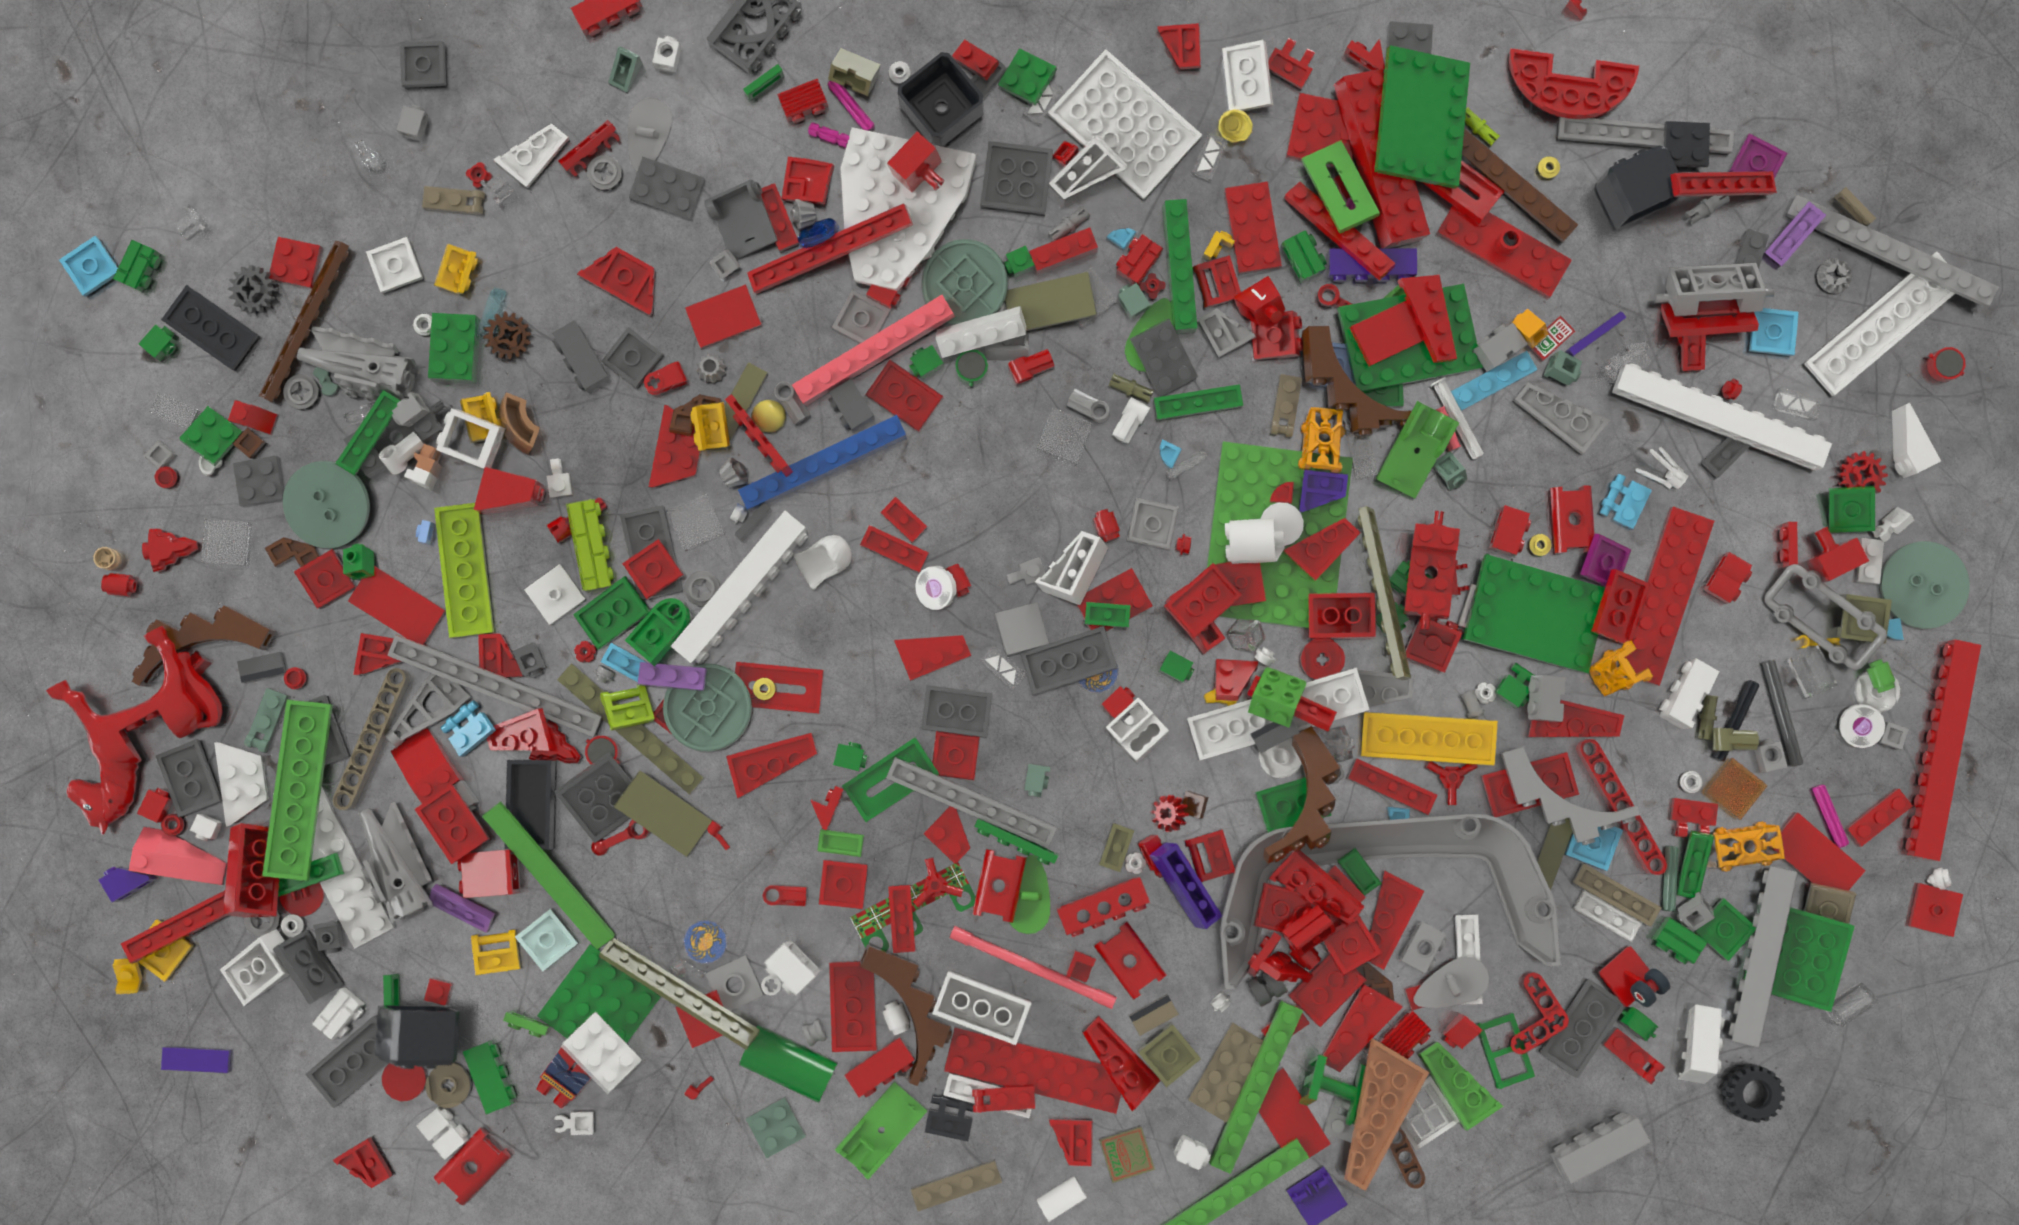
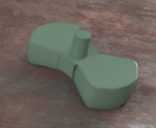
M316 367L313 375L319 379V383L322 385V394L333 396L337 393L339 385L331 381L330 372Z

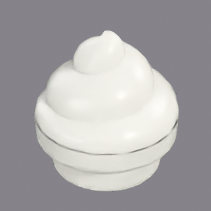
M1942 867L1935 869L1927 880L1929 884L1938 887L1940 890H1945L1946 887L1952 886L1949 870L1942 869Z

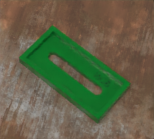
M916 737L842 785L865 822H868L914 791L895 782L874 797L867 796L868 789L886 778L895 757L908 763L915 762L917 767L939 775L938 770Z

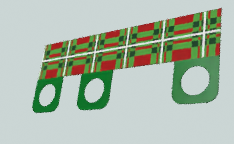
M958 862L937 872L948 882V885L962 888L963 891L970 894L971 901L966 906H962L957 902V896L949 894L955 908L959 912L974 906L976 896ZM926 878L911 886L913 920L917 924L914 936L923 931V926L915 911L948 895V893H945L942 896L930 897L918 908L913 901L924 891L923 887ZM888 897L850 917L865 948L867 944L869 945L870 939L877 936L883 941L881 950L887 951L889 949V943L881 929L891 924Z

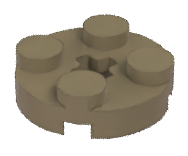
M453 1063L452 1065L436 1066V1069H433L427 1077L425 1088L427 1096L435 1104L442 1108H452L460 1105L468 1098L472 1084L466 1068ZM446 1079L454 1082V1087L451 1088V1091L443 1088V1084L447 1081Z

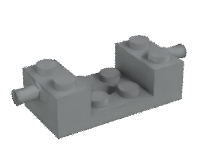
M1757 263L1669 268L1667 294H1655V303L1668 302L1672 306L1675 316L1697 315L1699 301L1736 299L1740 312H1755L1763 310L1765 297H1774L1775 290L1774 287L1765 288Z

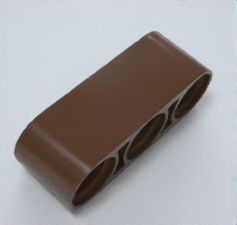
M1399 1128L1400 1138L1396 1142L1391 1143L1389 1151L1404 1182L1411 1188L1417 1189L1424 1185L1425 1174L1405 1132ZM1403 1151H1408L1410 1155L1406 1162L1399 1161V1155ZM1418 1172V1181L1414 1183L1409 1182L1410 1173Z

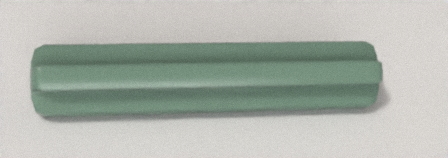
M1666 846L1665 848L1667 868L1664 872L1662 909L1672 912L1676 910L1679 850L1676 846Z

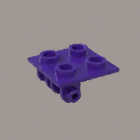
M1324 1166L1286 1190L1308 1225H1317L1348 1205Z

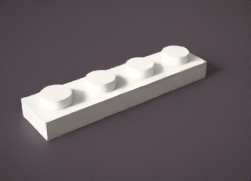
M1455 915L1457 958L1468 956L1480 961L1478 915ZM1482 995L1464 1004H1482Z
M949 1073L943 1095L975 1104V1099L972 1097V1089L996 1088L1000 1086ZM983 1096L984 1104H990V1096ZM1032 1109L1004 1110V1112L1030 1118Z

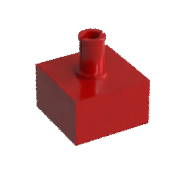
M918 131L887 162L893 176L911 193L924 180L935 191L940 188L938 184L942 186L944 183V179L934 172L936 167L942 162L938 151Z
M1828 527L1815 532L1823 551L1821 554L1805 561L1810 571H1817L1824 583L1869 562L1858 538L1836 544Z

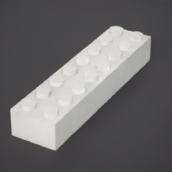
M784 511L671 647L691 664H703L710 655L707 652L711 647L714 646L716 648L724 637L721 635L727 629L730 631L738 622L736 620L737 616L741 612L743 614L746 613L751 607L752 603L750 601L755 595L759 597L766 589L764 584L768 579L773 580L780 572L779 566L783 562L787 563L793 557L794 548L797 545L801 547L808 539L806 527L787 511Z

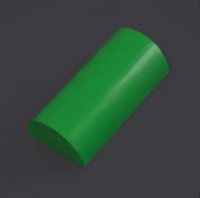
M758 1024L756 1028L760 1030L759 1035L750 1047L744 1051L739 1065L819 1103L838 1062Z

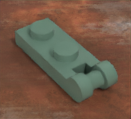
M266 688L249 734L245 738L244 746L249 748L253 746L258 748L260 752H267L285 708L286 701L289 698L288 695ZM258 732L265 734L262 740L256 738Z

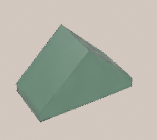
M619 46L608 83L628 92L643 65L639 55Z

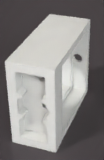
M451 409L445 416L444 430L437 437L436 444L438 446L436 450L483 469L485 467L491 468L506 428L461 410ZM458 418L489 429L479 459L448 447Z

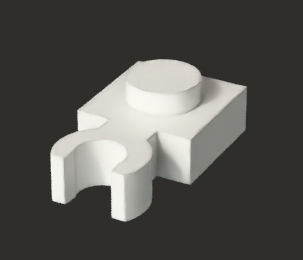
M1897 507L1881 520L1883 525L1875 527V531H1872L1875 538L1880 537L1884 543L1890 539L1893 532L1899 534L1914 521L1913 516Z
M594 1111L571 1112V1118L565 1115H557L555 1117V1120H562L564 1122L562 1128H555L556 1132L561 1133L571 1129V1135L594 1134Z

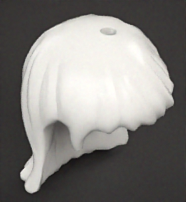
M830 535L818 540L809 549L793 554L806 582L810 588L815 590L825 579L842 572L849 566L852 552L848 543L842 537Z

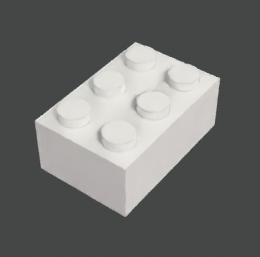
M596 1012L561 1046L607 1095L642 1061Z

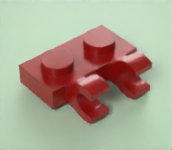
M1288 38L1282 50L1275 47L1268 59L1269 71L1302 89L1313 70L1308 65L1315 52L1307 48L1300 61L1289 56L1296 41Z
M1672 798L1670 820L1676 821L1675 836L1687 837V823L1698 824L1697 832L1710 834L1709 826H1716L1718 804Z

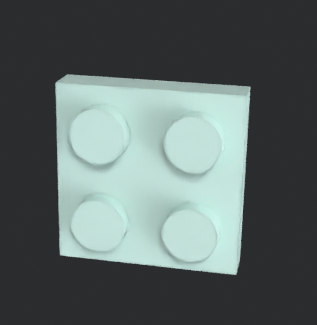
M551 909L515 936L542 971L578 944Z

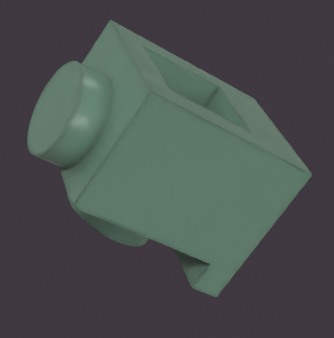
M1559 350L1550 357L1543 376H1550L1566 385H1570L1579 379L1582 372L1580 370L1582 361Z
M1028 765L1024 789L1029 791L1028 795L1041 797L1042 789H1047L1049 776H1045V771L1050 772L1051 767Z

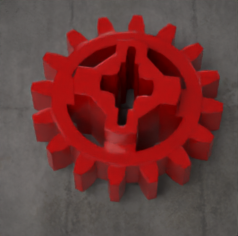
M1865 451L1860 452L1859 455L1853 453L1851 458L1847 457L1844 459L1846 464L1839 466L1843 470L1842 473L1837 474L1838 477L1843 478L1839 485L1865 487L1868 484L1875 487L1876 494L1880 493L1881 489L1879 486L1886 485L1882 478L1888 477V474L1882 472L1886 465L1880 466L1879 463L1882 459L1874 460V453H1870L1868 456H1866ZM1863 461L1859 467L1853 466L1855 462ZM1863 471V476L1866 477L1865 479H1862V475L1859 474L1860 472Z

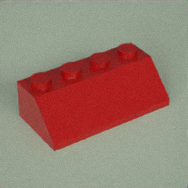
M240 823L230 828L223 915L244 918L276 917L279 878L262 876L269 827Z

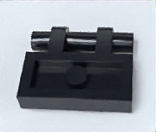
M932 1094L931 1103L939 1105L938 1111L929 1110L925 1133L968 1142L973 1119L964 1117L965 1110L973 1112V1105L975 1104L948 1098V1096L943 1094L941 1096ZM946 1106L959 1109L958 1115L945 1113Z

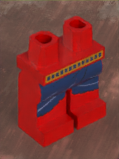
M562 1047L540 1076L541 1081L536 1088L545 1096H547L552 1088L556 1089L559 1094L553 1102L561 1109L570 1101L575 1100L592 1079L578 1064L571 1070L576 1062Z

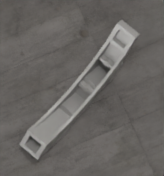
M1524 747L1501 753L1516 803L1527 807L1536 804L1535 799H1539L1546 823H1552L1553 826L1566 823L1565 818H1568L1577 843L1582 842V845L1596 842L1595 838L1600 836L1598 827H1601V830L1614 827V822L1622 820L1623 824L1636 820L1635 816L1640 815L1638 806L1628 807L1615 812H1599L1576 806L1559 797L1545 785L1529 762Z

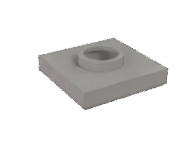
M747 955L705 974L712 990H717L723 1007L729 1011L764 996ZM730 977H737L742 981V988L738 993H731L727 990L726 982Z

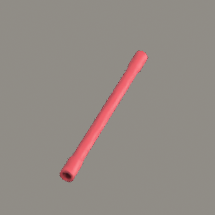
M954 926L949 937L966 946H972L1088 997L1105 1007L1112 1009L1116 996L1090 987L1001 948L959 927Z

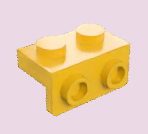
M447 244L434 286L456 294H463L464 291H467L471 283V279H469L470 272L475 269L477 264L476 252H469Z
M486 392L482 396L460 400L463 412L502 427L501 421L496 417L495 413L497 408L494 397H491L490 392ZM465 420L470 443L486 440L489 429Z
M724 402L692 407L691 421L695 425L694 442L698 446V450L703 451L705 449L730 446Z

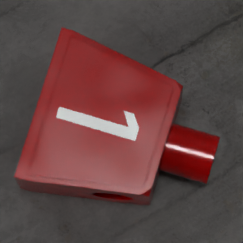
M1269 276L1233 297L1239 313L1259 326L1264 325L1270 320L1273 323L1279 322L1282 319V313L1285 311L1282 298Z

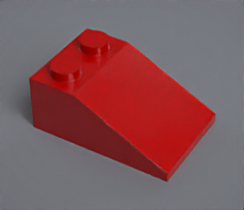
M1375 593L1308 594L1309 638L1373 639L1376 637Z
M429 727L411 736L397 748L395 747L390 751L409 786L422 804L450 784L454 785L460 780H464Z

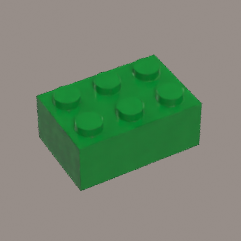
M432 313L428 378L431 381L477 384L481 323L479 317L468 314Z

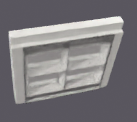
M1431 1076L1426 1078L1400 1126L1415 1150L1423 1147L1460 1122Z

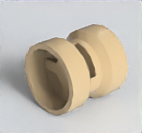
M101 547L95 551L93 560L97 567L113 571L120 567L122 556L115 549Z

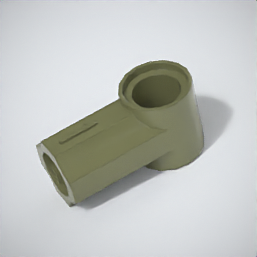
M1713 728L1714 751H1733V749L1757 750L1759 745L1757 731Z

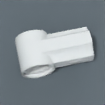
M1131 397L1122 412L1123 416L1115 427L1112 436L1129 444L1139 424H1142L1150 407Z
M412 432L397 445L385 447L380 452L379 458L391 474H399L406 469L407 462L414 457V452L419 453L424 444Z

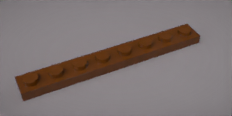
M1464 128L1462 158L1488 180L1504 190V193L1561 242H1564L1577 228L1578 224Z
M340 241L334 242L266 379L259 397L272 402L273 399L279 396L281 392L280 385L283 379L285 380L290 374V365L293 360L297 359L299 347L310 333L309 326L311 322L315 321L319 315L320 310L318 308L321 302H324L329 295L328 288L331 282H334L338 277V268L341 262L343 263L349 252L347 250L349 245Z

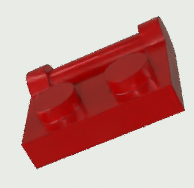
M1230 255L1192 267L1194 274L1197 275L1204 298V309L1233 301V297L1241 293ZM1206 270H1211L1219 297L1212 298L1205 275Z
M1223 829L1185 840V845L1190 850L1196 874L1201 882L1235 872ZM1199 843L1204 844L1212 870L1210 873H1205L1197 846Z

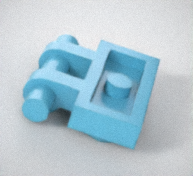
M1618 474L1615 481L1611 482V490L1607 498L1603 499L1601 503L1602 508L1599 513L1607 517L1610 510L1615 512L1612 521L1632 530L1652 490L1633 480L1630 481L1628 487H1625L1623 483L1626 477ZM1618 493H1621L1624 496L1618 505L1615 503V499Z
M475 700L469 704H464L456 715L447 718L446 723L441 726V730L444 733H448L451 729L455 733L448 739L461 757H464L496 731L485 713L475 714L474 711L479 707ZM467 718L469 722L462 727L460 722Z

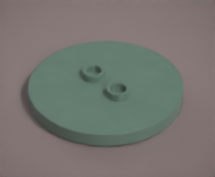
M960 239L941 246L927 261L922 275V292L926 304L943 295L955 315L953 319L946 322L951 325L997 313L1002 307L1008 292V273L1004 262L992 248L976 240Z
M316 461L301 467L290 477L283 494L284 515L291 529L303 541L320 548H336L354 540L364 529L370 512L368 493L361 479L357 475L354 476L337 466L336 462Z
M1920 541L1905 545L1888 558L1881 572L1880 593L1882 599L1892 600L1890 610L1892 616L1900 618L1901 623L1913 628L1931 629L1951 622L1963 610L1969 596L1970 582L1964 563L1956 553L1939 543Z
M710 663L694 665L692 667L707 669L704 691L668 688L663 702L664 719L671 734L686 747L702 752L718 751L732 745L745 732L752 713L750 693L743 680L730 669Z

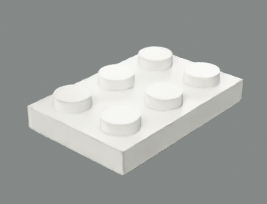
M1259 40L1222 48L1229 110L1239 109L1247 111L1273 105L1266 41Z

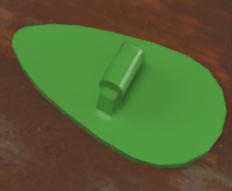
M1167 298L1158 300L1145 311L1126 342V360L1131 367L1138 371L1146 372L1130 338L1166 319H1170L1172 323L1171 302Z
M1029 855L1026 859L1013 923L1009 922L1015 930L1024 934H1032L1042 930L1050 917V894L1047 876L1042 863L1037 860L1038 857L1036 855Z

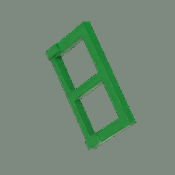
M1514 1013L1477 1024L1482 1029L1479 1035L1497 1089H1503L1535 1077L1529 1056L1526 1053L1521 1056L1527 1072L1501 1080L1494 1058L1514 1051L1509 1046L1492 1052L1484 1031L1510 1021L1515 1036L1520 1033ZM1520 1038L1517 1039L1515 1048L1525 1050L1524 1042Z

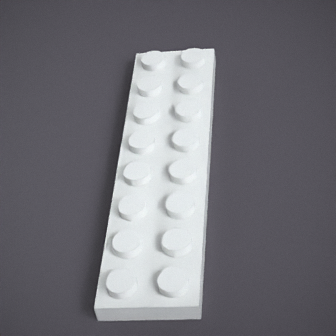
M1938 252L1931 255L1946 262ZM1910 273L1808 359L1804 365L1833 397L1955 293Z
M1357 668L1307 682L1302 694L1303 697L1336 711L1337 713L1333 721L1369 710ZM1252 699L1187 718L1199 760L1254 745L1255 742L1250 734L1272 723V721L1248 713ZM1295 716L1293 717V721L1299 731L1305 730L1310 726L1315 727Z
M321 787L312 861L338 853L344 874L320 882L353 948L356 949L392 930L395 926L394 924L392 925L388 912L382 902H376L370 890L374 886L372 882L368 883L361 870L364 866Z

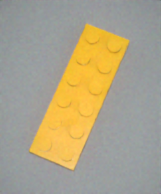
M1364 712L1361 756L1495 765L1498 721Z

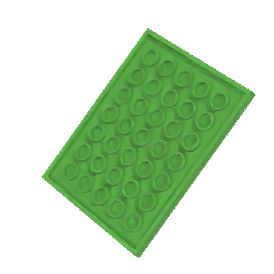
M1222 442L1207 568L1212 563L1228 562V558H1226V545H1230V540H1227V536H1225V523H1229L1230 520L1260 519L1263 512L1270 505L1276 504L1270 503V497L1273 491L1281 484L1294 482L1292 504L1290 505L1295 506L1299 511L1304 470L1299 469L1298 460L1302 458V451ZM1312 453V462H1316L1321 454ZM1326 455L1329 459V464H1331L1332 455ZM1342 456L1339 458L1342 471L1338 474L1348 475L1346 497L1300 512L1304 521L1303 531L1300 537L1294 543L1286 545L1284 550L1346 518L1353 458ZM1313 467L1309 469L1313 471L1330 472V470L1317 469ZM1284 552L1281 553L1277 562L1260 563L1266 601L1229 607L1219 617L1309 628L1308 594L1337 593L1341 554L1316 581Z

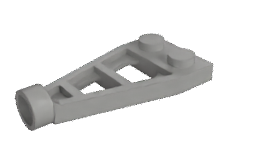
M431 673L422 682L392 729L385 736L397 748L404 740L458 711L472 697L460 684ZM431 691H435L444 701V706L433 713L427 712L423 707V700ZM415 709H418L425 716V720L417 726L411 727L407 723V718ZM396 731L401 732V737L396 733Z

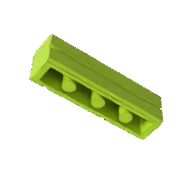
M594 499L567 503L566 508L582 590L587 591L611 586L610 581L614 578L612 568L607 567L606 559H609V551L607 546H603L602 537H605V530L603 524L599 525L598 516L601 515L599 503H595Z

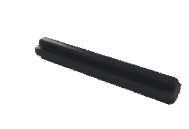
M1753 680L1747 681L1726 728L1739 731L1759 688L1757 682ZM1715 751L1713 758L1724 762L1729 751Z

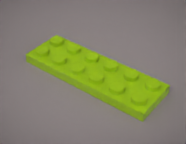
M475 503L434 508L449 638L494 633L481 514L474 510Z

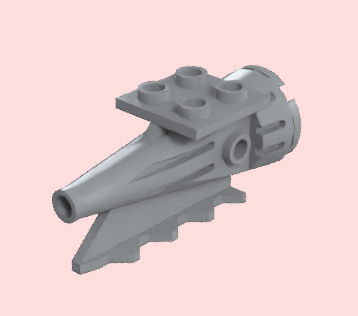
M313 326L312 332L322 350L306 348L298 350L297 359L299 361L333 373L334 379L344 394L352 398L361 396L365 397L367 401L375 403L382 391L385 390L397 399L403 400L404 397H408L407 394L413 388L415 375L411 374L412 368H416L415 360L408 357L394 356L395 354L398 355L399 352L394 343L387 344L375 338L366 339L354 333L345 334L333 328L325 329Z
M396 803L390 804L382 826L371 808L358 813L371 854L369 861H363L365 867L361 870L368 883L372 882L374 885L370 890L376 902H382L383 906H386L392 925L397 924L396 919L400 918L403 922L425 911L424 906L429 905L431 908L433 903L422 886L433 882ZM398 882H402L400 887H395Z

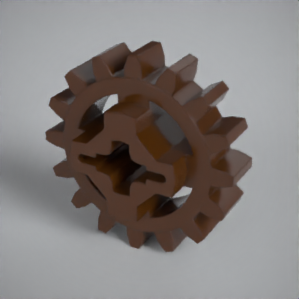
M502 312V318L495 314V321L492 319L487 320L490 327H483L487 335L482 336V339H488V343L484 346L492 347L490 354L498 352L499 359L504 354L507 360L511 359L512 353L515 357H519V350L521 352L526 351L523 345L530 344L526 337L531 335V332L525 331L529 325H522L523 317L515 319L516 313H511L508 317L507 312ZM505 321L514 323L516 327L508 326ZM496 326L497 333L496 336L493 338V330ZM514 331V333L508 337L509 340H499V338H501L505 334V332L507 333ZM518 334L521 335L519 344L516 342ZM497 345H505L506 348L509 350H503L499 348Z

